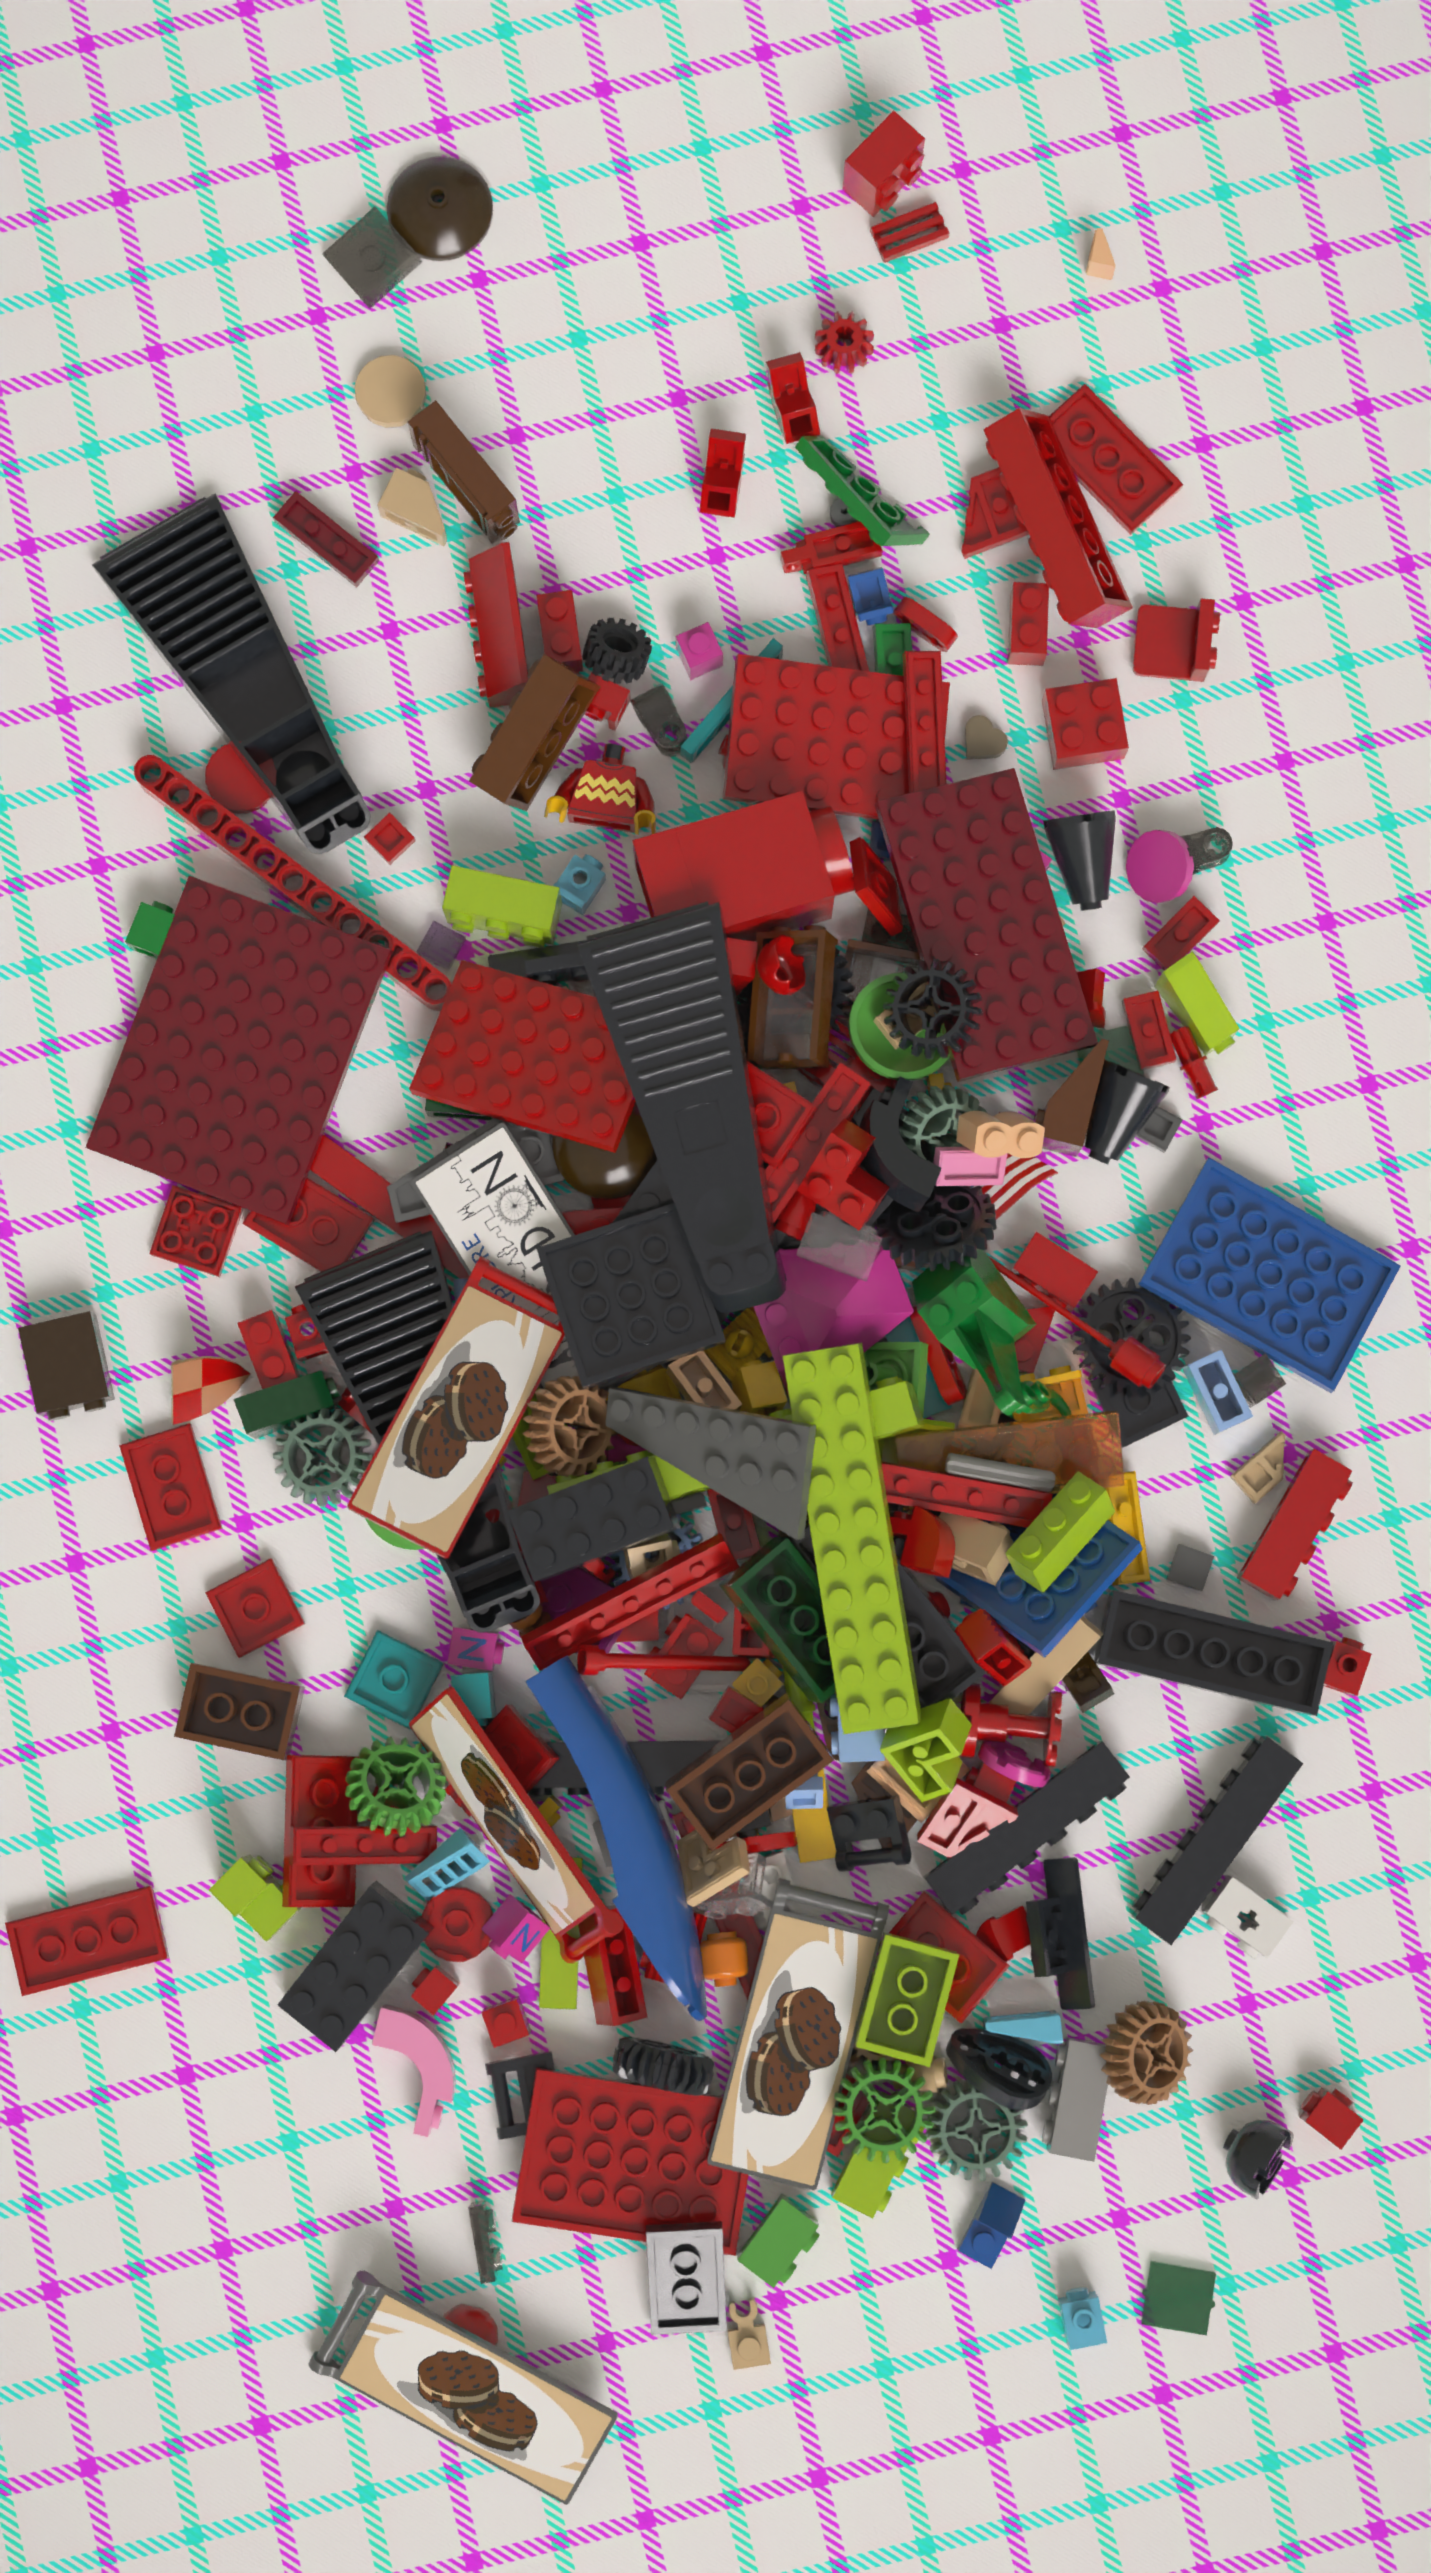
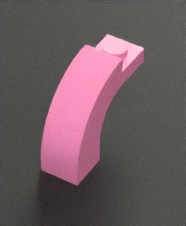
M383 2005L380 2008L372 2045L401 2052L408 2056L417 2066L422 2078L423 2091L413 2134L428 2137L432 2128L439 2129L444 2107L437 2105L438 2100L451 2103L454 2099L456 2075L451 2053L441 2035L426 2020L407 2010Z

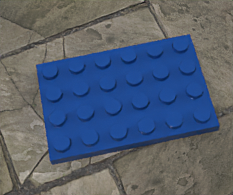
M1208 1158L1138 1285L1327 1392L1332 1393L1335 1391L1401 1265L1215 1160Z

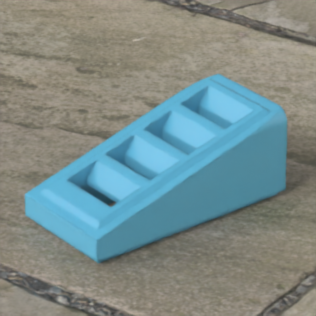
M460 1827L405 1877V1880L426 1901H429L431 1898L444 1892L443 1890L449 1889L483 1868L490 1860L480 1846ZM442 1869L443 1872L438 1876L435 1872ZM429 1877L432 1882L426 1885L422 1880Z
M1055 2010L990 2016L983 2019V2027L992 2033L1053 2044H1063L1061 2017Z

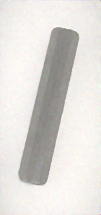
M954 1453L948 1454L946 1458L945 1471L950 1475L1043 1492H1052L1054 1488L1055 1474L1052 1471Z

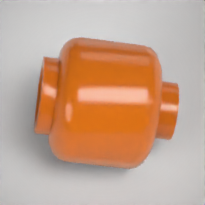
M736 1932L707 1934V1940L700 1943L704 1979L714 1980L715 1987L737 1985V1977H743L749 1972L747 1943L743 1938L737 1937Z

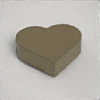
M977 715L970 718L965 727L966 760L997 758L1004 754L1008 743L1006 734L1000 729L993 728L992 722L985 716Z

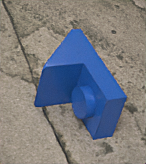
M991 2182L957 2250L992 2269L1007 2238L1011 2239L1026 2200Z

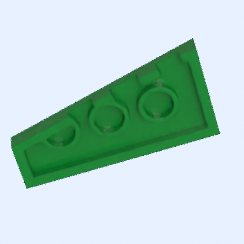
M823 436L801 437L795 448L804 457V464L821 476L825 481L827 490L838 496L845 503L847 512L854 519L862 522L870 531L869 536L875 543L881 546L922 545L930 533L922 526H919L917 529L912 527L904 519L908 513L898 504L892 506L880 498L877 494L881 489L872 480L855 475L856 466Z

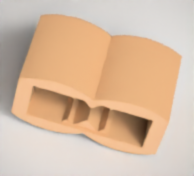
M969 1111L959 1116L956 1141L974 1153L987 1158L1000 1157L1007 1153L1018 1158H1031L1042 1153L1045 1128L1017 1112L1007 1111L992 1116L983 1111Z

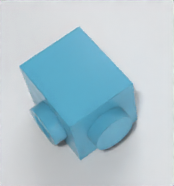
M1087 2287L1074 2288L1065 2292L1066 2297L1058 2298L1066 2343L1070 2350L1107 2343L1099 2297L1095 2291L1088 2292Z

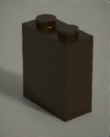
M87 1311L18 1328L35 1409L38 1415L48 1416L49 1421L70 1417L69 1410L84 1407V1412H93L106 1408L105 1402L115 1400L96 1314Z

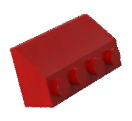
M504 542L469 558L470 571L463 572L466 594L473 593L475 606H468L471 628L478 627L479 640L473 641L476 663L483 662L484 675L477 676L480 697H487L490 708L509 705L514 695L522 691L529 680L527 677L528 667L510 543Z

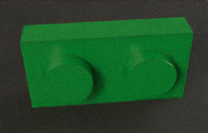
M911 623L875 624L872 628L875 672L904 676L903 653L905 651H912Z

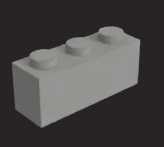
M1066 2037L1065 2045H1058L1055 2067L1061 2069L1058 2083L1052 2082L1048 2100L1049 2105H1054L1052 2120H1045L1042 2132V2142L1047 2143L1046 2149L1050 2154L1095 2162L1108 2087L1106 2081L1109 2076L1101 2071L1106 2060L1099 2056V2054L1105 2051L1106 2044Z

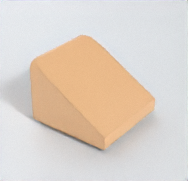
M1097 228L1091 244L1086 273L1089 276L1111 280L1116 267L1103 229Z

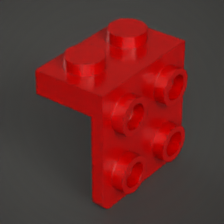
M1201 598L1196 609L1141 605L1137 612L1133 659L1134 674L1143 677L1204 682L1209 669H1215L1217 661V647H1211L1212 634H1218L1220 624V612H1214L1215 600Z

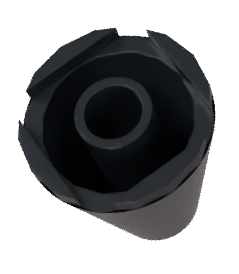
M1115 810L1043 821L1046 836L1072 905L1080 904L1081 911L1102 908L1101 901L1109 900L1116 823Z
M1104 1059L1084 1146L1090 1149L1088 1156L1105 1164H1109L1111 1159L1118 1161L1166 1097L1170 1087Z

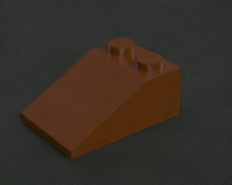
M1101 1039L1048 1100L1045 1108L1037 1110L1033 1121L1045 1128L1042 1149L1076 1157L1083 1148L1109 1040Z

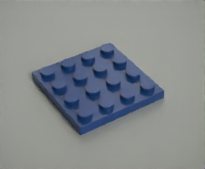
M1055 1484L1051 1492L1053 1494L1052 1500L1061 1491V1488ZM982 1520V1521H984V1522H986V1523H989V1524H990V1522H992V1521H988V1520ZM1107 1521L1044 1593L1017 1576L1010 1562L995 1586L951 1568L949 1578L934 1577L937 1582L975 1609L986 1610L1000 1627L1045 1658L1143 1548L1138 1540L1110 1521ZM1000 1523L1010 1531L1013 1542L1027 1529V1527Z

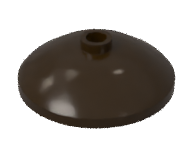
M430 157L413 163L396 178L388 195L387 216L395 238L406 250L427 260L447 261L468 254L483 241L492 223L493 201L486 181L472 166L451 157ZM435 195H442L444 200L436 203L432 201V198Z
M636 1102L616 1153L553 1135V1156L561 1175L574 1189L592 1198L618 1199L634 1193L657 1161V1156Z

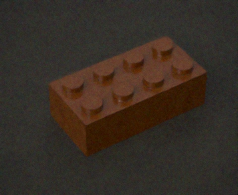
M545 654L530 667L527 675L529 680L523 690L517 692L509 704V714L504 722L499 723L493 730L490 737L491 744L486 753L480 755L474 762L471 770L473 775L469 782L503 804L525 811L530 807L601 687L568 665Z
M785 1693L665 1782L666 1791L712 1851L832 1763L834 1759L831 1752L789 1695Z

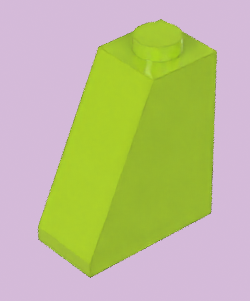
M1193 951L1162 972L1154 987L1159 991V994L1184 1027L1188 1026L1203 1054L1206 1056L1215 1050L1219 1055L1235 1043L1232 1037L1235 1036L1240 1028Z

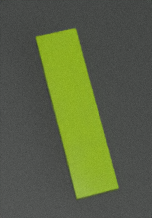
M572 1857L579 1869L583 1871V1858ZM578 1925L567 1932L570 1937L575 1939L580 1937ZM550 1929L542 1938L539 2008L576 2010L579 1961L571 1964L562 1959L560 1944Z

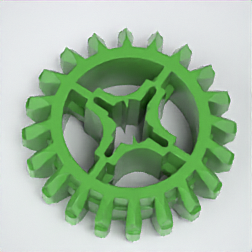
M390 1736L387 1738L385 1746L376 1739L372 1743L371 1750L366 1747L362 1748L359 1758L352 1760L350 1765L351 1771L347 1772L345 1779L346 1783L349 1784L346 1787L345 1795L346 1797L353 1798L349 1804L350 1810H361L357 1818L359 1822L370 1819L369 1828L371 1831L377 1829L378 1825L384 1827L385 1837L390 1834L392 1828L396 1829L399 1836L402 1837L405 1835L407 1827L413 1833H416L420 1830L421 1823L428 1826L433 1820L432 1815L439 1814L442 1808L440 1802L444 1801L446 1797V1790L442 1789L446 1784V1776L439 1775L441 1763H431L433 1758L432 1751L425 1754L420 1752L422 1748L421 1742L417 1743L414 1748L407 1746L408 1740L406 1737L401 1740L400 1745H396L394 1739ZM369 1774L375 1778L374 1783L379 1787L375 1797L370 1792L367 1784V1776ZM416 1776L420 1779L424 1788L425 1796L423 1800L416 1795L417 1790L413 1786ZM404 1782L402 1789H399V1786ZM394 1784L398 1785L397 1789L393 1788ZM388 1806H395V1807H398V1808H400V1809L391 1808V1807H388Z
M884 2057L879 2058V2070H873L870 2060L864 2061V2066L867 2073L861 2075L859 2070L853 2067L851 2073L856 2081L853 2084L845 2078H842L840 2081L841 2085L849 2090L848 2093L835 2092L834 2098L837 2101L844 2102V2107H834L832 2113L836 2116H845L844 2120L835 2123V2128L837 2131L849 2129V2132L842 2137V2142L848 2144L856 2139L857 2143L853 2148L854 2154H860L863 2148L867 2147L866 2158L868 2161L872 2162L876 2151H881L882 2162L888 2163V2151L894 2150L898 2161L904 2159L901 2147L906 2145L909 2151L914 2154L917 2152V2148L911 2140L916 2137L921 2142L925 2143L928 2138L919 2130L920 2127L933 2128V2121L923 2118L924 2114L935 2113L934 2105H923V2101L933 2097L932 2091H918L926 2083V2080L923 2076L918 2077L913 2082L910 2080L915 2072L914 2067L909 2066L903 2074L899 2073L901 2068L900 2060H894L892 2070L886 2069L887 2063ZM889 2079L899 2082L904 2087L890 2095H883L870 2082ZM862 2090L870 2102V2108L862 2117L863 2119L855 2125L852 2117V2107L856 2095ZM872 2095L884 2105L894 2104V2109H890L896 2125H893L883 2115L874 2117L873 2112L878 2110L875 2107L876 2102ZM913 2096L915 2115L912 2124L906 2131L898 2119V2112L905 2104V2101ZM877 2126H885L897 2138L889 2141H878L865 2136L864 2133L868 2130L871 2131Z

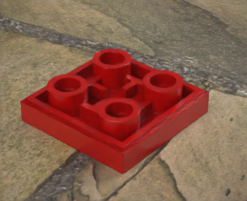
M173 1185L149 1254L220 1278L243 1208Z

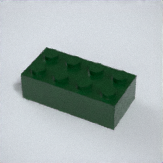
M774 1537L718 1585L808 1700L823 1703L836 1692L819 1580L787 1537Z

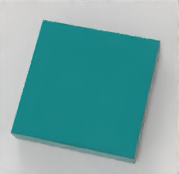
M377 1630L344 1697L411 1730L409 1722L420 1713L444 1662Z

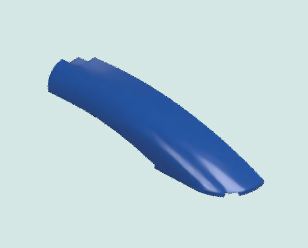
M567 1655L525 1682L568 1747L594 1803L609 1850L618 1893L612 1902L677 2000L684 2006L690 2004V2007L687 2008L689 2014L697 2021H702L707 2017V2004L700 1944L693 1909L686 1901L681 1864L674 1842L653 1790L627 1740L593 1686L588 1687Z

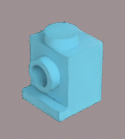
M585 854L583 858L574 855L558 881L553 885L560 888L562 903L584 915L606 881V874L601 871L603 864L588 854ZM579 873L586 875V882L583 884L575 883L573 880L575 875Z

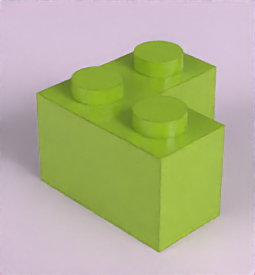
M951 1698L921 1708L922 1718L919 1724L887 1728L879 1749L921 1802L951 1793L963 1762L959 1756L962 1754L972 1724Z
M250 1854L241 1857L209 1891L234 1917L240 1915L265 1941H268L302 1907H282L283 1884L280 1885L271 1876L274 1869L260 1855L253 1857Z

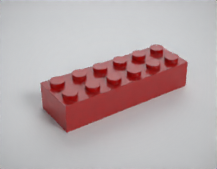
M1018 408L983 429L988 440L985 443L987 451L998 462L1002 471L1000 480L1004 488L1012 494L1016 503L1014 512L1018 520L1027 528L1030 538H1028L1029 546L1035 556L1041 560L1045 569L1042 571L1043 578L1048 587L1054 590L1059 601L1057 603V610L1061 618L1070 625L1098 628L1132 609V604L1049 416Z

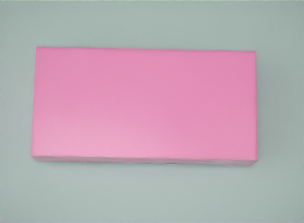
M935 1147L933 1164L942 1168L935 1186L1003 1185L1007 1154L1000 1157L987 1158L974 1153L966 1147Z

